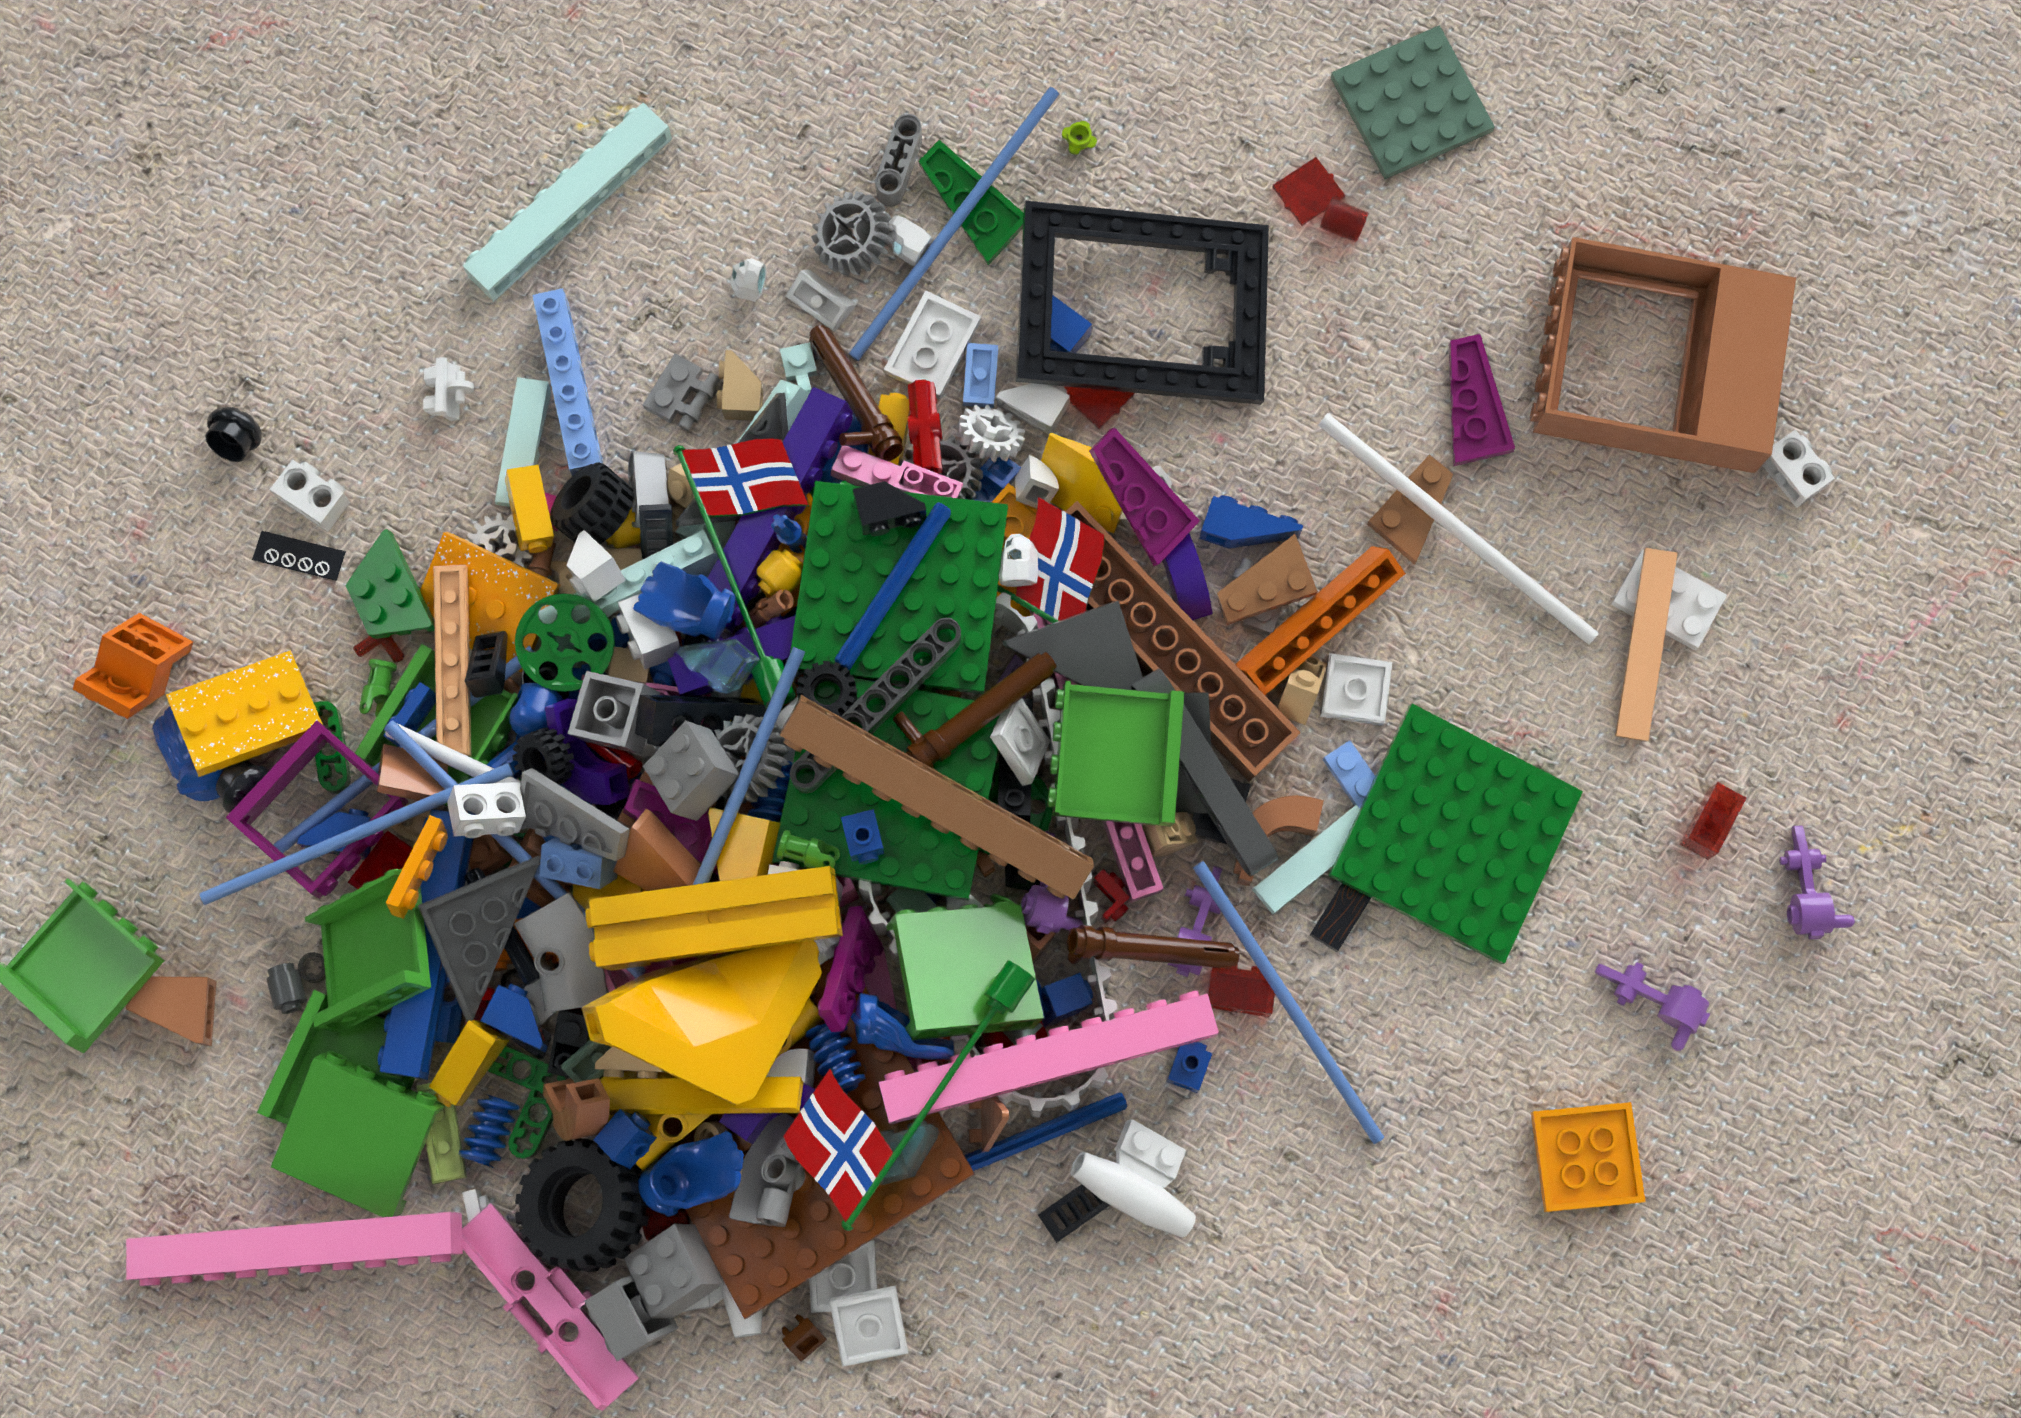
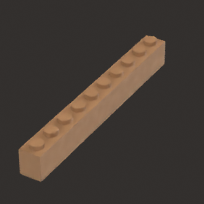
M802 695L781 729L780 736L785 738L783 742L788 747L798 752H801L802 749L814 754L813 759L826 768H831L833 765L844 771L842 775L847 780L857 785H860L861 782L873 787L872 792L885 801H890L892 798L903 804L901 808L908 814L919 818L920 814L932 820L930 824L935 829L945 834L951 831L961 837L960 842L973 850H977L978 847L990 853L989 858L1005 867L1008 863L1019 869L1017 873L1033 883L1036 880L1048 885L1046 889L1061 899L1068 896L1074 900L1094 867L1092 858Z

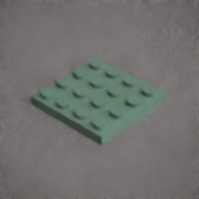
M1440 25L1331 73L1330 78L1384 179H1388L1494 131L1495 126Z

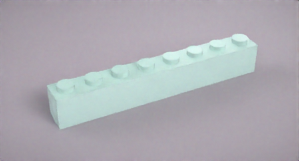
M644 103L637 108L630 109L618 126L608 129L597 145L586 149L580 155L576 164L570 169H564L558 175L554 184L548 189L541 190L535 196L534 202L525 210L521 209L516 212L511 222L503 230L500 229L494 232L489 238L488 243L480 251L476 250L468 256L466 263L463 265L468 277L494 302L672 140L669 126Z

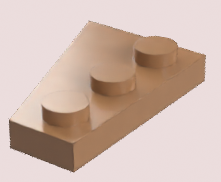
M1429 454L1408 478L1441 504L1453 473ZM1396 490L1368 521L1367 525L1415 565L1434 519Z
M1294 534L1216 594V598L1226 624L1229 625L1314 596L1318 591L1297 537Z

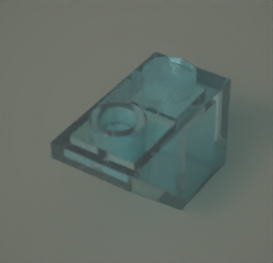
M737 639L693 643L680 647L676 652L684 659L683 662L689 669L700 672L708 679V684L714 690L725 694L739 690L751 673V670L760 660Z
M922 1121L880 1184L885 1185L915 1177L939 1136L938 1128L932 1124H927L926 1121ZM913 1123L907 1125V1130L895 1133L894 1130L880 1132L893 1152Z

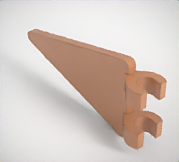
M997 1096L969 1103V1109H981V1129H969V1143L981 1142L982 1152L990 1151L1009 1119L1008 1109Z

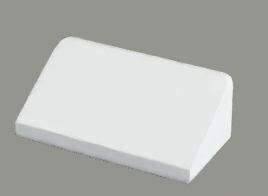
M808 269L799 272L785 296L834 332L856 306L854 301Z

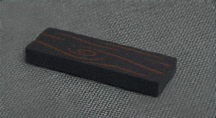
M1342 883L1313 928L1310 936L1338 952L1371 898Z

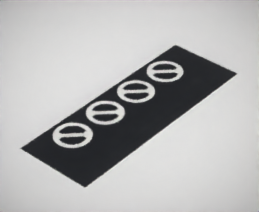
M261 531L252 560L337 581L346 551Z

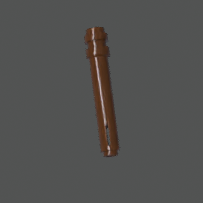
M824 325L814 327L809 333V342L861 425V432L841 433L839 436L840 444L842 446L868 444L876 457L886 461L894 460L903 451L900 435L894 430V426L888 416L882 414L831 329Z
M1044 652L1042 655L1037 653L938 729H931L924 735L918 731L903 712H899L894 716L893 721L912 743L906 748V754L934 769L933 765L936 762L946 760L951 756L953 749L1054 674L1053 670L1057 668L1055 661L1047 652Z
M1080 925L1078 928L1073 927L1070 930L1067 939L1068 960L1072 964H1077L1083 959H1090L1094 956L1096 960L1103 961L1118 958L1230 969L1238 964L1240 957L1238 947L1228 942L1115 932L1113 928L1098 927L1095 930L1093 926Z

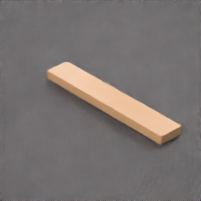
M1652 548L1644 549L1615 732L1616 737L1649 741L1677 552Z
M466 565L433 566L437 742L468 757H472L470 690L465 683L470 661L468 567Z

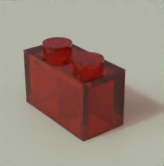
M1719 782L1714 784L1707 790L1679 845L1707 860L1717 855L1746 797Z
M1238 964L1230 969L1210 968L1207 994L1212 1009L1268 1018L1272 1015L1275 993L1257 966H1251V971L1238 969Z

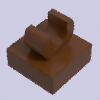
M797 1314L795 1316L799 1322L797 1327L791 1332L785 1326L781 1328L785 1336L782 1341L802 1362L827 1339L808 1317L804 1319L801 1315Z

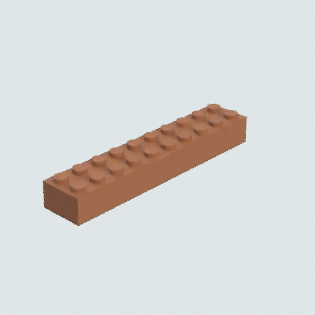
M1076 501L1065 512L1104 534L1102 562L1088 599L1086 611L1113 601H1119L1139 667L1145 675L1160 668L1175 691L1209 693L1211 743L1250 782L1301 732L1087 510Z

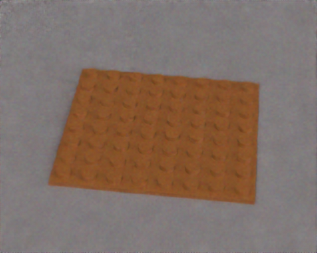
M834 957L820 965L822 974L809 996L817 1007L819 1000L823 998L826 976L831 970ZM865 987L863 994L871 995L867 987ZM856 994V995H855L856 1005H857V1000H858L859 994ZM850 1017L847 1023L848 1029L840 1035L841 1038L852 1037L853 1041L845 1046V1049H855L857 1054L850 1058L849 1061L860 1062L861 1066L854 1071V1075L864 1074L866 1078L858 1084L855 1090L847 1095L875 1123L894 1152L916 1118L890 1125L879 1082L885 1081L884 1075L891 1072L904 1070L905 1075L916 1071L907 1056L898 1052L879 1049L874 1044H858L855 1024ZM822 1020V1021H821L818 1025H816V1026L825 1024V1021ZM803 1036L787 1051L792 1049H809L812 1051L809 1047L812 1039ZM818 1063L815 1065L814 1084L812 1087L814 1089L817 1088L824 1076L818 1073V1067L821 1065ZM940 1112L926 1115L852 1224L854 1229L851 1231H846L842 1228V1220L845 1221L827 1192L807 1171H805V1180L802 1186L793 1194L785 1227L753 1224L731 1219L729 1214L735 1191L721 1199L698 1204L685 1210L693 1225L696 1226L744 1319H747L971 1178L975 1173ZM787 1113L794 1119L798 1115V1113ZM711 1114L702 1123L710 1121L719 1122L724 1114ZM669 1117L664 1122L666 1132L671 1135H677L683 1129L682 1123L678 1118ZM725 1126L727 1131L732 1134L733 1141L736 1142L738 1150L743 1152L744 1160L752 1144ZM697 1127L674 1146L695 1142L694 1135ZM672 1146L668 1151H666L662 1156H660V1157L658 1158V1160H660V1159H661L666 1153H668L674 1146Z

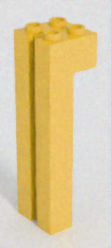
M831 866L589 899L590 908H586L585 911L588 928H594L595 940L589 943L590 959L596 963V967L611 971L651 965L650 962L843 936L835 869Z

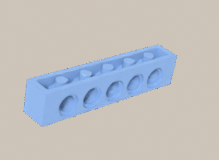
M562 288L532 296L568 466L572 476H574L578 471L596 462L602 464L603 460L570 306Z

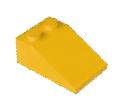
M1050 433L1041 461L1051 469L1059 485V489L1051 503L1066 511L1078 501L1106 531L1114 533L1121 521L1120 517L1123 511L1089 452L1092 447Z

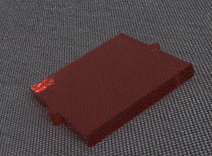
M1317 157L1272 186L1285 203L1284 208L1291 211L1301 226L1337 204L1346 196L1334 181V175L1327 172Z
M1064 387L1067 390V394L1070 395V404L1099 430L1114 415H1119L1120 409L1135 394L1131 392Z

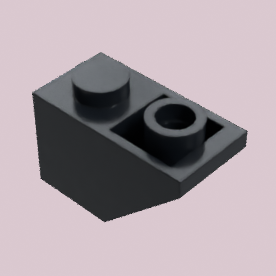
M885 481L853 489L854 503L863 536L868 534L874 537L887 534L890 529L903 526V528H913L920 525L926 519L925 503Z
M581 1007L559 1011L547 1073L570 1078L562 1070L561 1065L590 1040Z

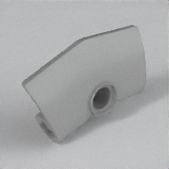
M566 893L514 924L534 957V965L540 976L544 1011L580 1008L607 994L604 969L596 967V963L590 959L589 943L595 940L594 931L592 928H588L586 918L571 893ZM546 952H553L558 956V967H552L546 962Z
M788 1114L780 1115L770 1121L747 1152L743 1160L741 1182L735 1190L729 1214L731 1219L767 1226H786L793 1194L802 1186L805 1180L804 1168L795 1159L783 1137L795 1120Z

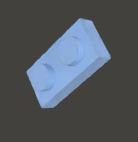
M967 343L963 406L974 407V405L985 407V405H989L990 408H994L998 345Z
M1349 740L1326 755L1322 760L1353 805L1361 808L1375 775Z

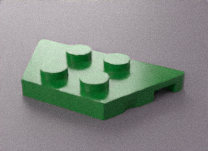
M388 529L383 530L345 585L368 635L374 639L387 638L393 634L399 636L409 635L411 631L416 630L435 631L432 614L393 533Z

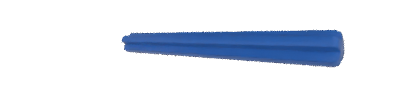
M938 502L934 505L836 655L835 662L841 664L843 669L845 667L848 670L851 669L950 517L951 510L944 504Z
M1116 1093L995 1142L989 1152H982L980 1148L966 1154L965 1157L973 1171L1121 1112L1127 1108V1102L1122 1093Z

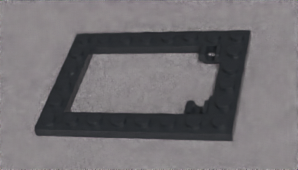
M1026 200L1023 214L1016 382L1261 405L1264 402L1269 225ZM1055 238L1204 252V273L1214 274L1216 271H1224L1226 276H1230V284L1234 285L1233 341L1228 342V347L1204 346L1202 348V365L1050 351ZM1217 254L1226 255V259L1217 258ZM1222 359L1223 367L1213 366V360Z

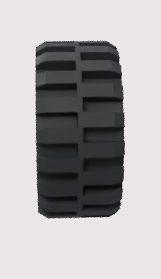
M579 1138L575 1141H559L557 1147L549 1146L541 1153L543 1158H534L528 1167L531 1171L528 1175L523 1174L519 1183L523 1185L521 1194H516L515 1204L519 1205V1212L515 1213L516 1224L523 1226V1229L519 1232L523 1242L531 1243L529 1250L535 1256L542 1257L543 1262L564 1269L595 1272L600 1268L607 1269L616 1265V1258L624 1259L631 1253L629 1248L631 1244L638 1245L642 1238V1234L639 1231L642 1226L647 1227L649 1216H645V1210L648 1206L643 1201L638 1187L640 1177L638 1174L641 1173V1169L636 1163L629 1169L612 1161L595 1141ZM593 1174L602 1189L603 1204L601 1213L595 1224L587 1232L574 1237L568 1230L564 1220L565 1198L575 1182L586 1175Z

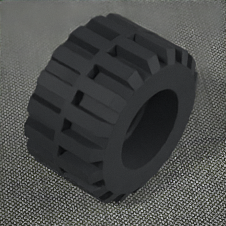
M600 462L590 464L572 476L558 493L550 512L552 525L574 543L577 540L578 534L585 530L600 545L619 529L628 516L633 505V488L605 464Z

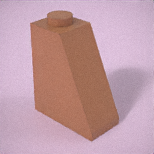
M645 809L631 827L625 857L617 860L613 872L646 891L693 885L701 864L653 812Z
M151 976L128 1002L126 1010L197 1044L212 1046L217 981L209 977Z

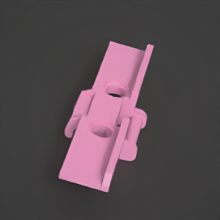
M492 1203L462 1228L463 1250L507 1301L503 1309L507 1313L511 1312L539 1345L537 1349L541 1354L547 1350L596 1409L605 1410L639 1379L624 1359L616 1361L614 1355L606 1348L605 1338L600 1329L582 1309L586 1305L585 1300L593 1295L589 1290L581 1293L566 1275L570 1269L556 1266L550 1271L543 1261L529 1250V1245L523 1242L518 1232ZM524 1270L530 1271L535 1277V1283L531 1289H523L518 1284V1276ZM525 1298L554 1332L548 1335L522 1305L521 1302ZM567 1322H573L578 1327V1337L574 1341H566L563 1337L566 1334L565 1326Z

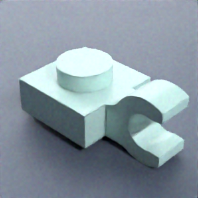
M810 342L780 349L787 382L796 380L797 385L801 386L809 394L812 390L809 377L817 375Z

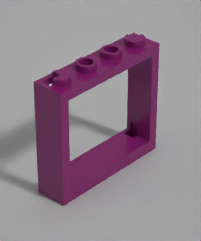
M317 720L226 816L235 827L274 862L286 857V855L251 824L327 742L376 786L378 785L379 774ZM386 794L390 797L389 801L370 821L405 807L409 801L403 797ZM377 832L347 845L315 881L298 866L286 872L311 895L320 899L323 895H329L338 885L337 879L345 871L352 870L361 860L360 854L368 846H374L382 838L384 832Z

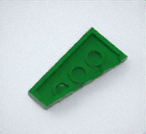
M940 140L918 161L919 166L952 214L956 212L982 177ZM991 185L961 224V227L987 265H989L1023 229L1024 213Z

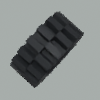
M823 661L824 664L818 665V662L812 664L813 668L810 670L806 668L803 671L804 676L798 680V700L802 695L841 717L858 699L854 677L850 675V671L846 667L843 669L841 664L837 662L834 665L830 664L829 661ZM825 681H831L840 688L839 698L836 702L829 705L819 703L814 697L816 687Z
M542 728L526 734L517 740L518 744L514 745L513 748L517 752L513 754V760L518 761V764L514 766L515 770L524 772L533 768L558 785L568 781V778H571L572 773L570 771L574 769L575 765L570 762V760L574 759L573 753L568 754L567 751L571 746L569 742L563 743L565 737L562 734L557 735V730ZM540 752L542 753V755H543L544 758H545L547 767L545 766V764H544L543 761H542Z

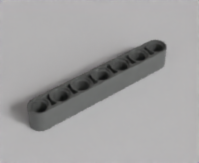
M952 618L937 620L841 717L849 722H858L863 730L873 734L957 650L961 643L959 624ZM943 629H950L956 636L951 642L946 643L940 641L937 634ZM920 652H927L932 656V661L928 665L921 666L915 663L914 657ZM903 675L907 677L909 684L903 689H895L890 684L895 676ZM875 698L881 699L886 703L885 708L878 713L871 712L867 708L868 703ZM806 751L792 765L790 777L796 790L807 794L817 790L838 768L833 765L831 768L820 765L813 759L814 754ZM802 769L813 770L815 777L810 783L803 784L797 780V774Z
M1160 668L1131 685V690L1168 694L1171 690L1175 691ZM1183 704L1179 768L1239 864L1251 877L1277 861V852Z

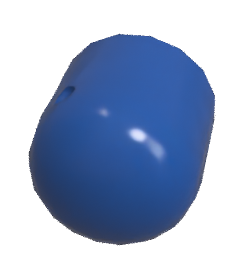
M537 683L522 684L518 692L519 701L511 709L509 723L513 731L523 737L536 730L548 728L544 707L562 701V696L555 690L545 688Z

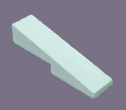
M517 377L495 497L496 505L510 507L505 484L507 469L538 464L540 456L538 447L551 397L548 381Z
M1357 805L1252 889L1272 915L1333 867L1360 810Z

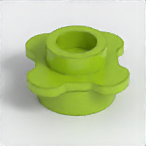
M1086 121L1073 123L1070 127H1065L1062 130V138L1067 140L1069 144L1068 150L1073 155L1079 154L1085 148L1092 149L1097 144L1096 137L1092 136L1090 124ZM1081 136L1082 139L1078 140L1076 137Z

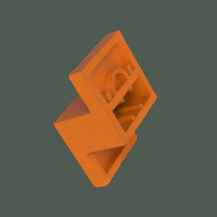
M138 613L102 635L94 667L75 679L73 690L84 695L87 699L112 710L116 715L129 719L165 694L173 663L191 652L193 641Z

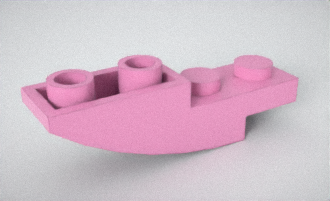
M849 446L841 447L830 475L856 486L864 487L885 481L903 492L958 498L963 483L907 461H903L902 465L899 466Z

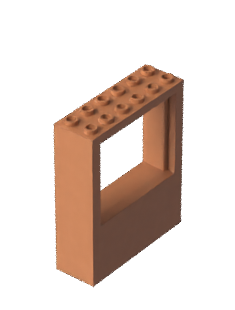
M1572 237L1569 245L1562 247L1560 257L1556 259L1553 268V277H1556L1557 280L1555 288L1552 287L1549 294L1548 306L1553 307L1551 315L1547 316L1543 333L1548 335L1546 345H1542L1539 356V363L1544 364L1541 374L1537 375L1534 392L1539 393L1537 403H1533L1530 413V421L1534 422L1533 433L1756 473L1772 455L1796 277ZM1578 278L1691 299L1672 431L1558 410Z

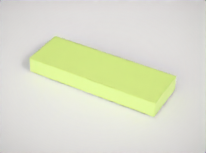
M431 1083L417 1085V1092L425 1091L433 1095L436 1093L429 1087ZM452 1104L451 1107L445 1106L442 1111L437 1113L425 1142L432 1184L467 1178L464 1158L458 1155L459 1150L463 1149L456 1106Z

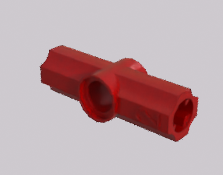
M926 379L915 380L913 383L908 384L910 408L908 429L910 444H913L914 465L940 474L943 473L940 449L942 430L940 414L937 413L936 387L934 382L927 381Z

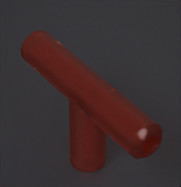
M393 635L380 639H374L369 636L353 647V650L359 657H362L380 644H382L394 663L402 661L405 656L392 638Z

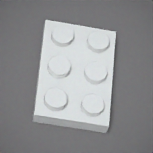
M925 290L884 368V374L907 385L921 379L934 382L936 398L940 400L967 349V343H970L981 322V316Z
M1644 549L1639 553L1611 604L1633 617ZM1675 567L1665 635L1696 651L1727 595Z

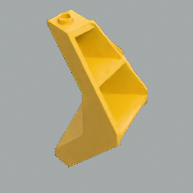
M814 940L730 951L643 974L581 1007L590 1041L622 1050L733 1105L755 1098L822 974L818 960V946Z

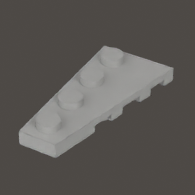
M533 768L522 772L520 790L526 818L521 829L529 827L535 830V834L544 837L549 835L558 837L561 843L582 845L583 850L614 861L625 857L629 828Z

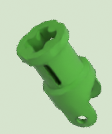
M370 659L368 664L371 667L367 685L363 686L359 710L362 714H367L371 710L374 699L377 704L375 716L377 717L392 693L389 689L392 675L396 671L397 665L389 661Z
M785 830L778 847L777 859L782 860L786 857L803 862L804 867L808 868L825 866L834 868L835 861L840 857V851L837 847L826 844L820 839H804L791 835V831ZM833 851L835 855L832 856L829 852ZM824 861H829L830 865H825Z

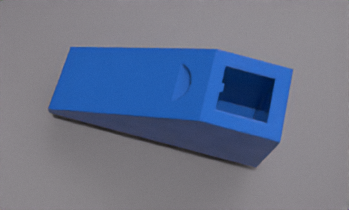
M1221 495L1220 498L1212 497L1199 537L1201 540L1231 549L1285 541L1294 534L1299 539L1304 525L1298 524V521L1293 517L1286 515L1277 517L1268 514V511L1260 506L1251 505L1246 507L1237 504L1238 501L1232 497Z

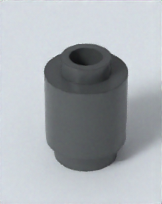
M284 963L268 969L269 977L266 981L274 1010H281L282 1014L301 1010V1004L305 1003L307 999L300 972L295 969L294 963Z

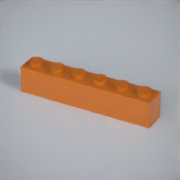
M1371 546L1235 665L1266 695L1406 573L1389 549Z

